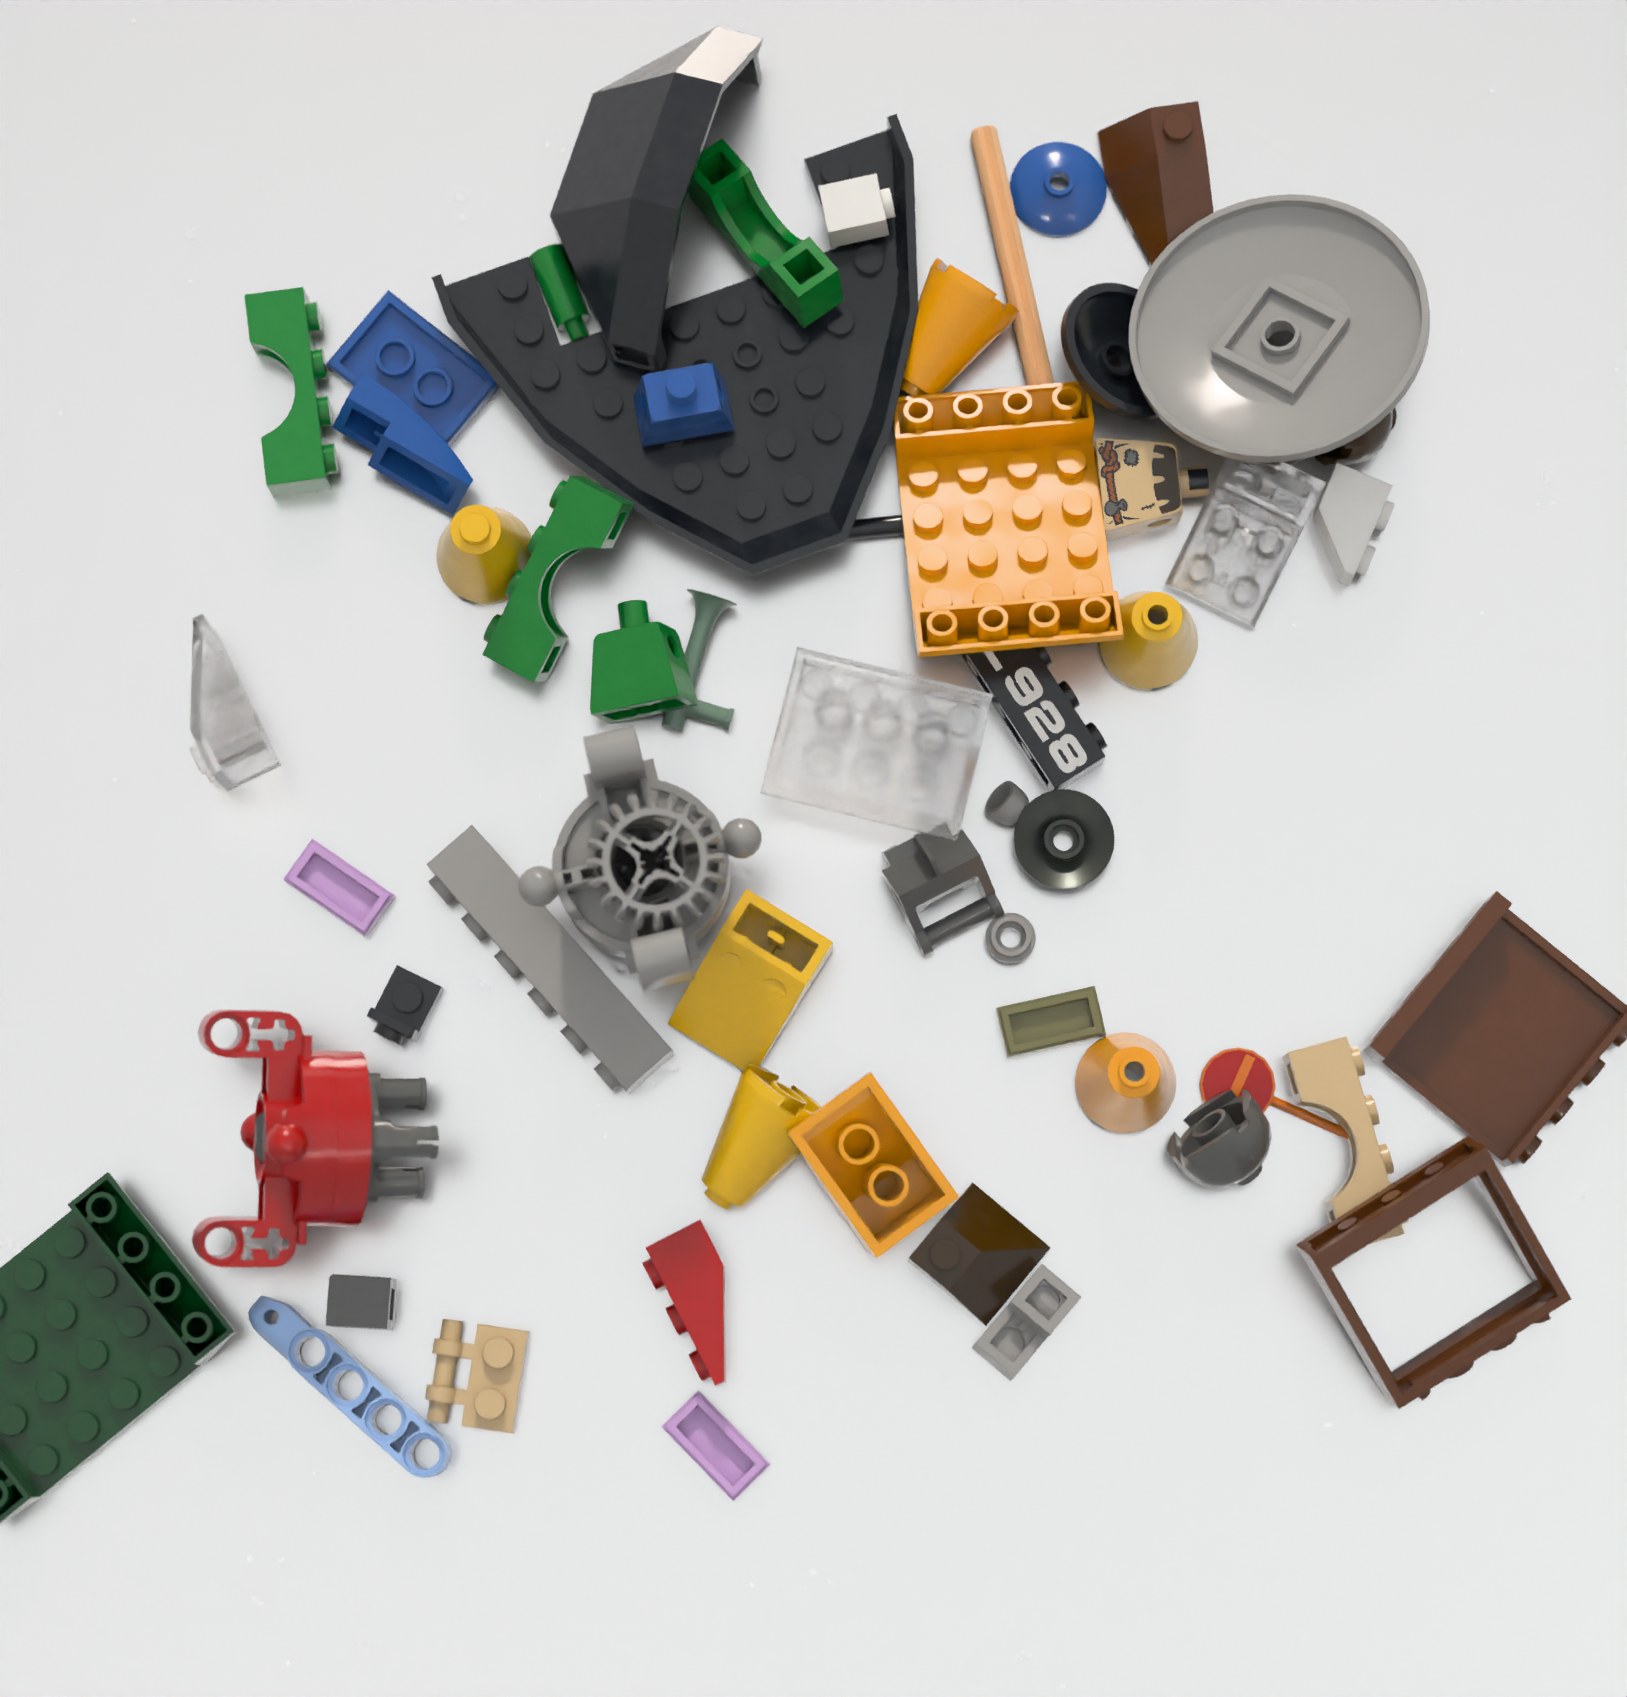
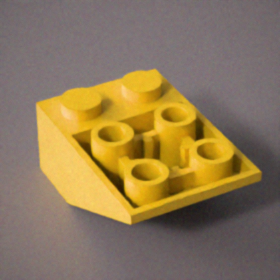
M746 889L719 931L694 975V979L689 984L667 1024L744 1071L749 1063L760 1066L831 954L833 942Z

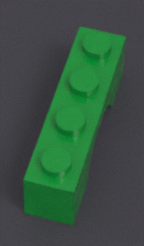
M721 138L702 151L688 191L689 197L802 327L805 328L843 302L838 268L810 237L801 240L787 229L765 200L751 170L724 139Z
M303 287L245 294L249 340L256 355L271 359L284 366L293 375L295 383V397L289 414L276 429L261 437L266 486L273 497L332 490L330 474H336L339 470L335 445H327L325 427L333 426L330 399L328 396L321 397L319 379L327 378V367L323 349H315L314 332L322 330L318 303L310 302Z
M570 476L567 482L562 480L558 484L549 503V507L553 508L546 526L540 525L532 535L527 547V551L531 553V556L524 570L519 569L507 586L505 595L510 599L502 615L496 614L485 631L484 640L488 644L482 655L534 683L548 680L569 637L559 625L553 612L551 590L554 578L563 563L577 552L588 548H613L634 506L633 502L584 476Z

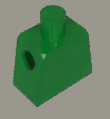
M629 600L619 603L617 606L620 629L597 634L593 640L591 715L613 724L698 705L685 655L676 630L661 622H649L647 601Z

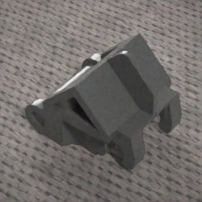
M946 820L931 826L929 830L921 834H915L913 838L897 846L894 845L881 852L886 864L889 865V867L882 870V873L905 915V922L924 956L933 952L932 946L992 915L996 919L1005 915L980 854L963 829L953 834ZM972 885L977 886L983 898L923 928L918 913L927 909L928 904L959 888L963 890Z

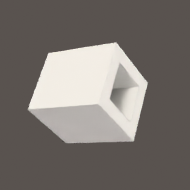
M877 173L818 186L832 248L889 235L886 219L896 216L890 188L880 190Z

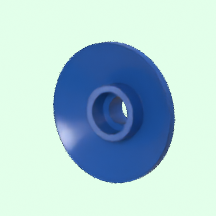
M1049 142L1029 150L1018 161L1011 175L1010 190L1016 215L1028 228L1045 236L1066 237L1082 232L1098 218L1105 204L1107 183L1100 164L1088 151L1067 142ZM1055 177H1062L1067 181L1068 186L1064 190H1055L1050 185V181Z

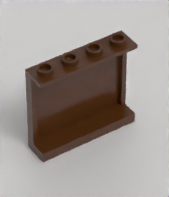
M1496 891L1475 913L1363 1051L1466 1136L1469 1135L1486 1146L1490 1155L1502 1166L1507 1167L1516 1160L1522 1164L1528 1161L1543 1142L1536 1136L1548 1120L1556 1125L1574 1104V1101L1568 1097L1579 1082L1588 1086L1604 1068L1606 1063L1600 1057L1611 1043L1618 1048L1626 1041L1627 1005L1510 911L1509 908L1512 903Z

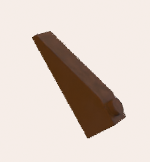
M1198 101L1148 108L1097 132L1102 169L1107 186L1120 204L1129 228L1133 234H1136L1149 259L1150 267L1163 250L1182 232L1199 220L1214 213L1206 145Z

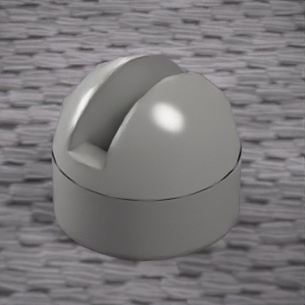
M1006 781L992 792L986 802L985 811L1002 824L1015 825L1021 812L1029 804V799L1012 781Z

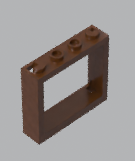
M1469 1135L1296 1244L1380 1391L1398 1409L1416 1398H1420L1423 1401L1428 1397L1433 1387L1447 1378H1456L1465 1374L1473 1367L1475 1360L1490 1351L1501 1350L1515 1341L1519 1332L1533 1323H1542L1551 1319L1549 1313L1571 1300L1570 1295L1488 1149ZM1475 1177L1533 1282L1391 1372L1334 1274L1332 1267Z

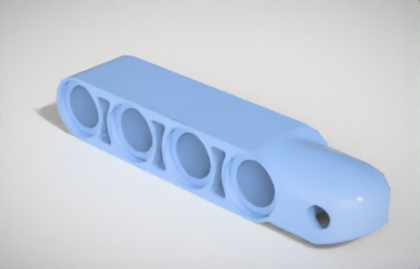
M262 1295L254 1302L248 1312L249 1321L253 1329L279 1352L294 1370L403 1468L417 1477L436 1476L447 1469L451 1462L452 1450L445 1436L426 1421L424 1417L338 1340L326 1331L316 1329L289 1304ZM277 1311L279 1318L273 1324L271 1322V1315ZM317 1337L324 1344L325 1355L319 1364L310 1367L301 1359L300 1350L307 1339ZM355 1371L362 1378L363 1390L356 1399L348 1401L340 1395L338 1382L346 1372ZM386 1405L396 1407L401 1415L400 1427L390 1435L382 1433L376 1425V1415ZM424 1439L434 1441L440 1452L438 1462L429 1469H423L418 1466L413 1455L416 1445Z

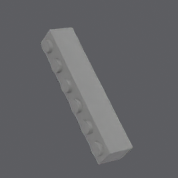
M473 825L468 827L426 864L435 875L428 881L432 888L447 904L456 899L468 912L461 918L464 924L480 942L489 936L501 949L494 956L495 959L513 979L522 973L534 988L527 995L546 1016L555 1010L567 1026L560 1032L580 1054L586 1048L594 1054L601 1062L594 1070L613 1092L621 1085L630 1094L674 1055L670 1046L545 906L535 907L522 899L519 893L520 878Z

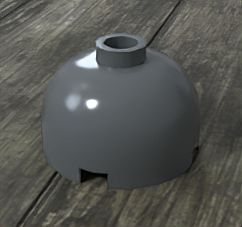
M1241 1089L1242 1096L1239 1097L1232 1090L1224 1091L1205 1101L1184 1119L1189 1128L1180 1138L1175 1131L1170 1137L1167 1151L1178 1167L1192 1181L1206 1187L1225 1188L1235 1184L1246 1185L1261 1173V1164L1268 1155L1272 1135L1266 1116L1248 1090Z

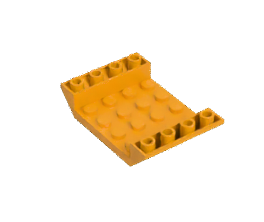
M1075 381L899 397L893 420L914 636L919 658L1123 640L1118 591H1113L1094 453L1092 400L1079 383Z

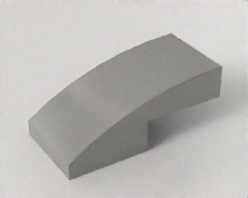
M1042 1264L972 1348L1011 1381L1079 1301L1081 1296Z

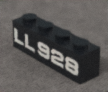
M1044 647L959 654L1048 791L1065 789L1103 764L1106 756L1102 750L1107 747L1103 736L1092 722L1085 725L1076 712L1075 708L1080 706L1079 701L1067 682L1063 680L1057 683L1047 668L1052 665V660Z

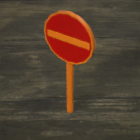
M1239 1047L1225 1049L1211 1057L1202 1070L1199 1085L1204 1102L1228 1090H1232L1239 1097L1242 1096L1241 1089H1246L1259 1104L1263 1113L1271 1105L1349 1140L1345 1130L1340 1125L1275 1097L1276 1085L1273 1071L1267 1061L1252 1050Z

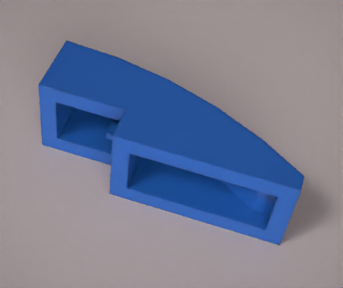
M362 373L347 396L332 428L374 452L367 464L368 466L454 515L473 478L439 433L414 409L390 390Z

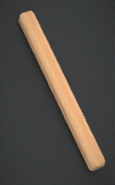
M992 125L978 127L972 130L970 139L1007 302L1019 310L1012 324L1026 386L1052 384L1054 379L997 129Z

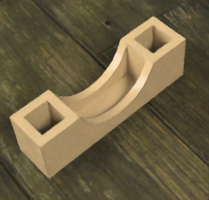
M1347 1036L1294 1050L1282 1057L1296 1106L1314 1108L1326 1113L1345 1130L1349 1139L1351 1149L1349 1175L1338 1193L1325 1203L1330 1223L1390 1185L1388 1175L1394 1173L1389 1149L1386 1144H1378L1373 1126L1380 1123L1375 1101L1372 1095L1364 1096L1359 1080L1360 1076L1365 1075L1361 1053L1357 1046H1349ZM1402 1224L1372 1243L1405 1234Z

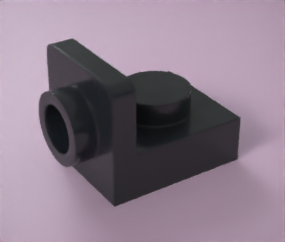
M397 965L375 1009L371 1007L367 1014L371 1021L377 1023L373 1032L398 1045H401L404 1037L417 1043L444 989Z

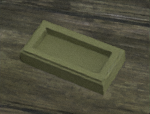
M1095 986L996 1008L1007 1058L1106 1036Z

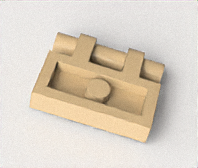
M443 1319L440 1339L434 1338L432 1354H437L432 1385L427 1384L425 1400H430L426 1421L447 1424L450 1403L464 1405L461 1426L514 1434L529 1331L477 1324L475 1342L470 1344L460 1342L462 1321ZM457 1357L472 1360L467 1390L452 1388Z

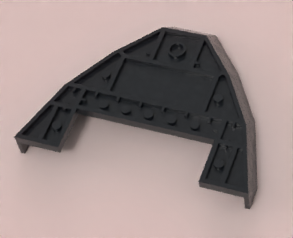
M897 114L887 117V130L804 159V166L823 216L824 211L818 187L820 185L877 173L880 190L890 188L896 217L886 219L889 231L888 236L837 246L835 249L824 252L839 270L843 302L803 328L761 278L756 276L665 308L661 338L667 356L662 371L713 363L726 381L735 430L642 447L633 397L641 377L654 372L615 362L601 332L560 345L529 257L448 285L444 284L441 274L432 277L447 322L544 443L604 488L633 502L634 506L632 509L650 522L751 575L847 542L891 433L918 313L914 160Z

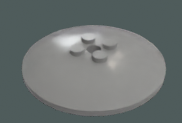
M1285 194L1249 199L1225 207L1199 220L1175 238L1154 261L1137 291L1131 310L1129 322L1130 358L1139 387L1153 411L1168 427L1190 443L1214 454L1248 462H1286L1309 458L1329 452L1363 435L1386 417L1405 396L1419 372L1428 346L1430 308L1427 290L1422 273L1405 244L1392 230L1366 212L1343 202L1311 195ZM1288 331L1294 334L1293 340L1285 346L1276 347L1268 343L1271 335L1276 332Z

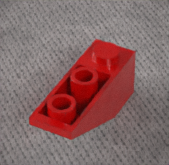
M698 1220L645 1247L650 1259L642 1262L656 1290L663 1286L666 1287L674 1303L665 1308L679 1336L688 1331L697 1349L688 1355L701 1381L703 1382L711 1377L714 1385L719 1386L726 1382L725 1266L702 1221Z

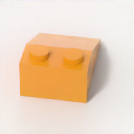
M871 1072L865 1074L786 1132L865 1249L876 1258L959 1198L956 1191Z

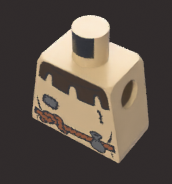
M1112 438L1095 439L1094 453L1106 541L1176 524L1180 521L1183 513L1182 498L1209 496L1207 467L1179 468L1175 444Z

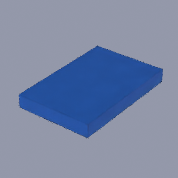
M389 290L326 363L327 368L352 388L362 373L390 390L435 429L449 447L452 446L500 388L475 357Z

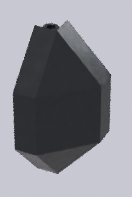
M715 27L592 94L552 207L550 218L559 243L615 362L653 372L662 371L667 355L661 338V329L682 208L722 93L733 80L755 86L760 85L762 76L758 53L763 38Z

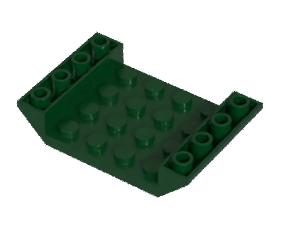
M107 1172L68 1204L71 1208L69 1213L0 1268V1525L44 1497L202 1368L236 1332L110 1172Z

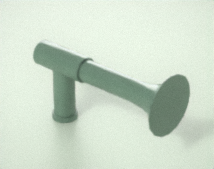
M687 589L692 594L695 602V619L684 655L695 690L697 685L696 679L713 626L725 609L729 606H737V604L709 593ZM697 699L698 705L665 712L661 723L664 726L683 731L686 718L689 716L729 730L735 709H727Z

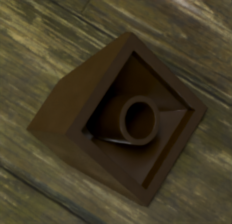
M972 1182L910 1255L908 1262L986 1326L1051 1247Z

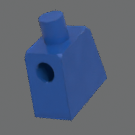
M713 363L648 373L641 377L633 400L642 447L735 430L726 381Z

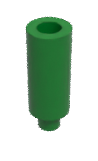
M561 244L548 245L533 252L529 256V260L557 329L560 331L567 330L571 342L589 336L590 334L585 322L591 316Z

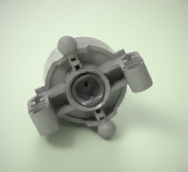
M634 725L583 737L591 773L583 775L588 797L573 810L561 829L557 844L553 849L552 870L544 866H534L527 869L519 880V893L525 902L535 907L550 904L558 895L571 921L583 936L600 949L626 958L629 974L638 973L643 991L693 980L694 974L690 960L700 958L697 942L716 923L728 898L731 880L729 855L735 858H747L754 855L762 842L761 831L752 820L746 818H736L729 821L722 830L713 812L697 797L679 786L658 780L654 760L648 759L643 761ZM649 790L657 791L659 797L658 806L666 807L670 792L677 793L679 798L675 810L683 812L689 801H695L698 807L691 816L695 823L707 814L713 818L711 825L702 830L704 836L707 837L713 833H721L723 841L719 844L709 846L710 854L725 853L727 856L725 863H711L710 866L711 872L724 875L723 884H716L707 880L704 887L716 895V900L710 903L699 895L693 902L700 908L702 915L699 918H695L691 915L688 908L685 907L679 911L684 921V926L676 928L673 924L671 914L662 916L664 923L662 932L654 931L653 916L645 915L642 929H634L633 919L636 912L630 909L621 922L613 918L614 913L621 903L615 899L609 906L602 908L598 900L601 896L608 893L609 889L606 885L598 889H590L588 881L592 878L602 876L601 868L587 869L584 866L586 859H600L601 857L600 850L591 849L586 845L588 838H595L604 842L607 836L606 833L600 831L595 826L596 821L602 819L612 827L618 820L611 814L609 807L614 803L617 804L624 815L633 811L627 799V796L633 793L639 800L640 808L649 806L647 797ZM665 818L644 819L631 825L625 831L643 842H653L668 829L672 820ZM686 829L676 846L674 859L679 867L696 878L700 865L699 849L695 839ZM669 838L664 847H660L655 853L648 850L644 851L636 845L632 846L634 850L642 855L641 861L647 863L642 866L646 874L640 881V885L648 874L652 875L656 869L663 872L667 871L673 876L679 877V874L669 867L670 861L664 859L669 856L666 847L672 838ZM615 845L612 857L613 873L619 887L625 893L636 874L637 863L631 854ZM658 880L644 892L638 902L649 905L666 904L680 898L687 891L671 881Z

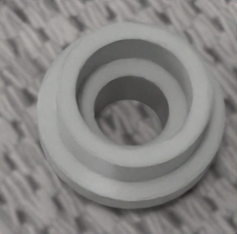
M1005 913V915L997 919L994 918L988 925L985 934V943L989 953L998 961L1010 964L1018 963L1027 958L1032 952L1036 941L1035 930L1030 921L1017 913ZM1006 930H1013L1019 935L1020 942L1015 947H1006L1001 942V934Z

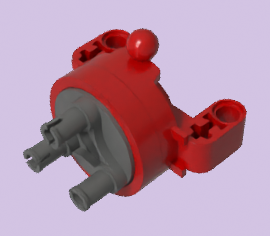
M221 1009L210 1012L202 1019L198 1029V1036L205 1050L211 1054L226 1058H262L261 1091L258 1094L256 1111L245 1119L240 1130L242 1142L248 1149L254 1151V1169L258 1183L257 1216H214L201 1221L195 1228L192 1237L193 1248L200 1258L210 1265L217 1267L282 1266L293 1257L297 1244L306 1245L307 1226L358 1227L363 1219L367 1203L377 1202L378 1197L423 1198L425 1183L423 1166L378 1167L379 1163H389L391 1158H437L439 1146L434 1144H417L418 1140L439 1141L436 1125H431L430 1127L392 1126L390 1121H383L379 1113L380 1109L425 1110L427 1084L424 1077H419V1079L381 1078L380 1073H369L365 1056L361 1051L312 1050V1036L304 1035L298 1020L289 1013L275 1010ZM228 1018L237 1028V1037L230 1046L219 1048L212 1041V1027L217 1021ZM254 1018L251 1028L266 1030L273 1029L275 1020H278L280 1028L288 1029L287 1039L279 1040L278 1048L275 1049L273 1041L263 1038H251L253 1049H247L251 1036L247 1019ZM242 1227H247L245 1235L248 1237L262 1239L268 1237L269 1229L273 1228L274 1234L283 1239L282 1244L273 1246L272 1254L268 1255L267 1250L259 1245H245ZM216 1228L228 1229L231 1234V1244L228 1250L220 1255L209 1254L205 1247V1240L209 1232ZM244 1245H245V1249H246V1251H247V1255H246V1256H242L243 1250H244Z

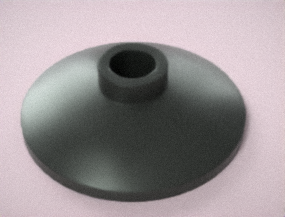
M1069 789L1049 791L1033 799L1020 814L1014 831L1016 856L1025 872L1040 884L1055 889L1078 888L1096 879L1108 865L1114 849L1113 825L1107 812L1092 797ZM1060 833L1069 835L1072 839V847L1065 851L1057 849L1053 842L1054 837Z

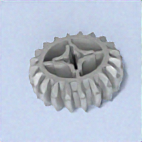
M649 790L647 796L649 806L640 808L639 800L633 793L627 796L628 803L633 811L624 815L617 804L614 803L609 807L611 814L618 820L612 827L602 819L596 821L595 826L600 831L606 833L607 836L604 842L595 838H588L586 845L591 849L600 850L601 857L600 859H586L584 866L587 869L601 868L602 876L592 878L588 881L590 889H598L605 885L609 889V892L598 900L602 908L609 906L615 899L621 903L614 913L613 918L621 922L630 909L636 912L633 919L634 929L641 930L644 925L645 915L653 916L654 931L662 932L664 927L662 916L671 914L673 924L676 928L684 926V921L679 911L685 907L688 908L691 915L695 918H699L702 915L700 908L693 902L699 895L710 903L716 900V895L704 887L707 880L716 884H723L724 875L711 872L710 866L711 863H725L727 856L725 853L710 854L709 846L719 844L723 841L721 833H713L707 837L704 836L702 830L711 825L713 818L707 814L695 823L691 819V816L698 807L695 801H689L683 812L675 810L679 798L677 793L670 792L666 807L658 806L659 797L657 791ZM665 818L672 820L668 829L653 842H643L625 831L631 825L644 819ZM686 829L695 839L699 849L700 865L696 878L679 867L674 859V851ZM669 838H672L666 847L669 856L664 859L670 861L669 867L677 872L679 877H675L667 871L663 872L656 869L652 875L648 874L640 885V881L646 874L642 866L647 863L641 861L642 855L634 850L632 846L636 845L644 851L648 850L655 853L660 847H664ZM615 845L631 854L637 863L636 874L625 893L619 887L613 873L612 857ZM658 880L671 881L687 891L680 898L666 904L649 905L638 902L644 892Z

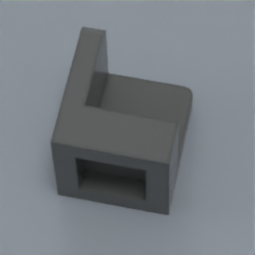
M332 1274L329 1278L325 1325L393 1331L397 1280L389 1277Z

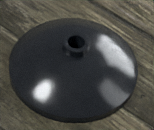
M1100 283L1090 286L1070 302L1061 323V344L1065 359L1073 376L1092 399L1118 415L1138 420L1159 418L1139 387L1130 358L1129 322L1138 289L1119 283Z

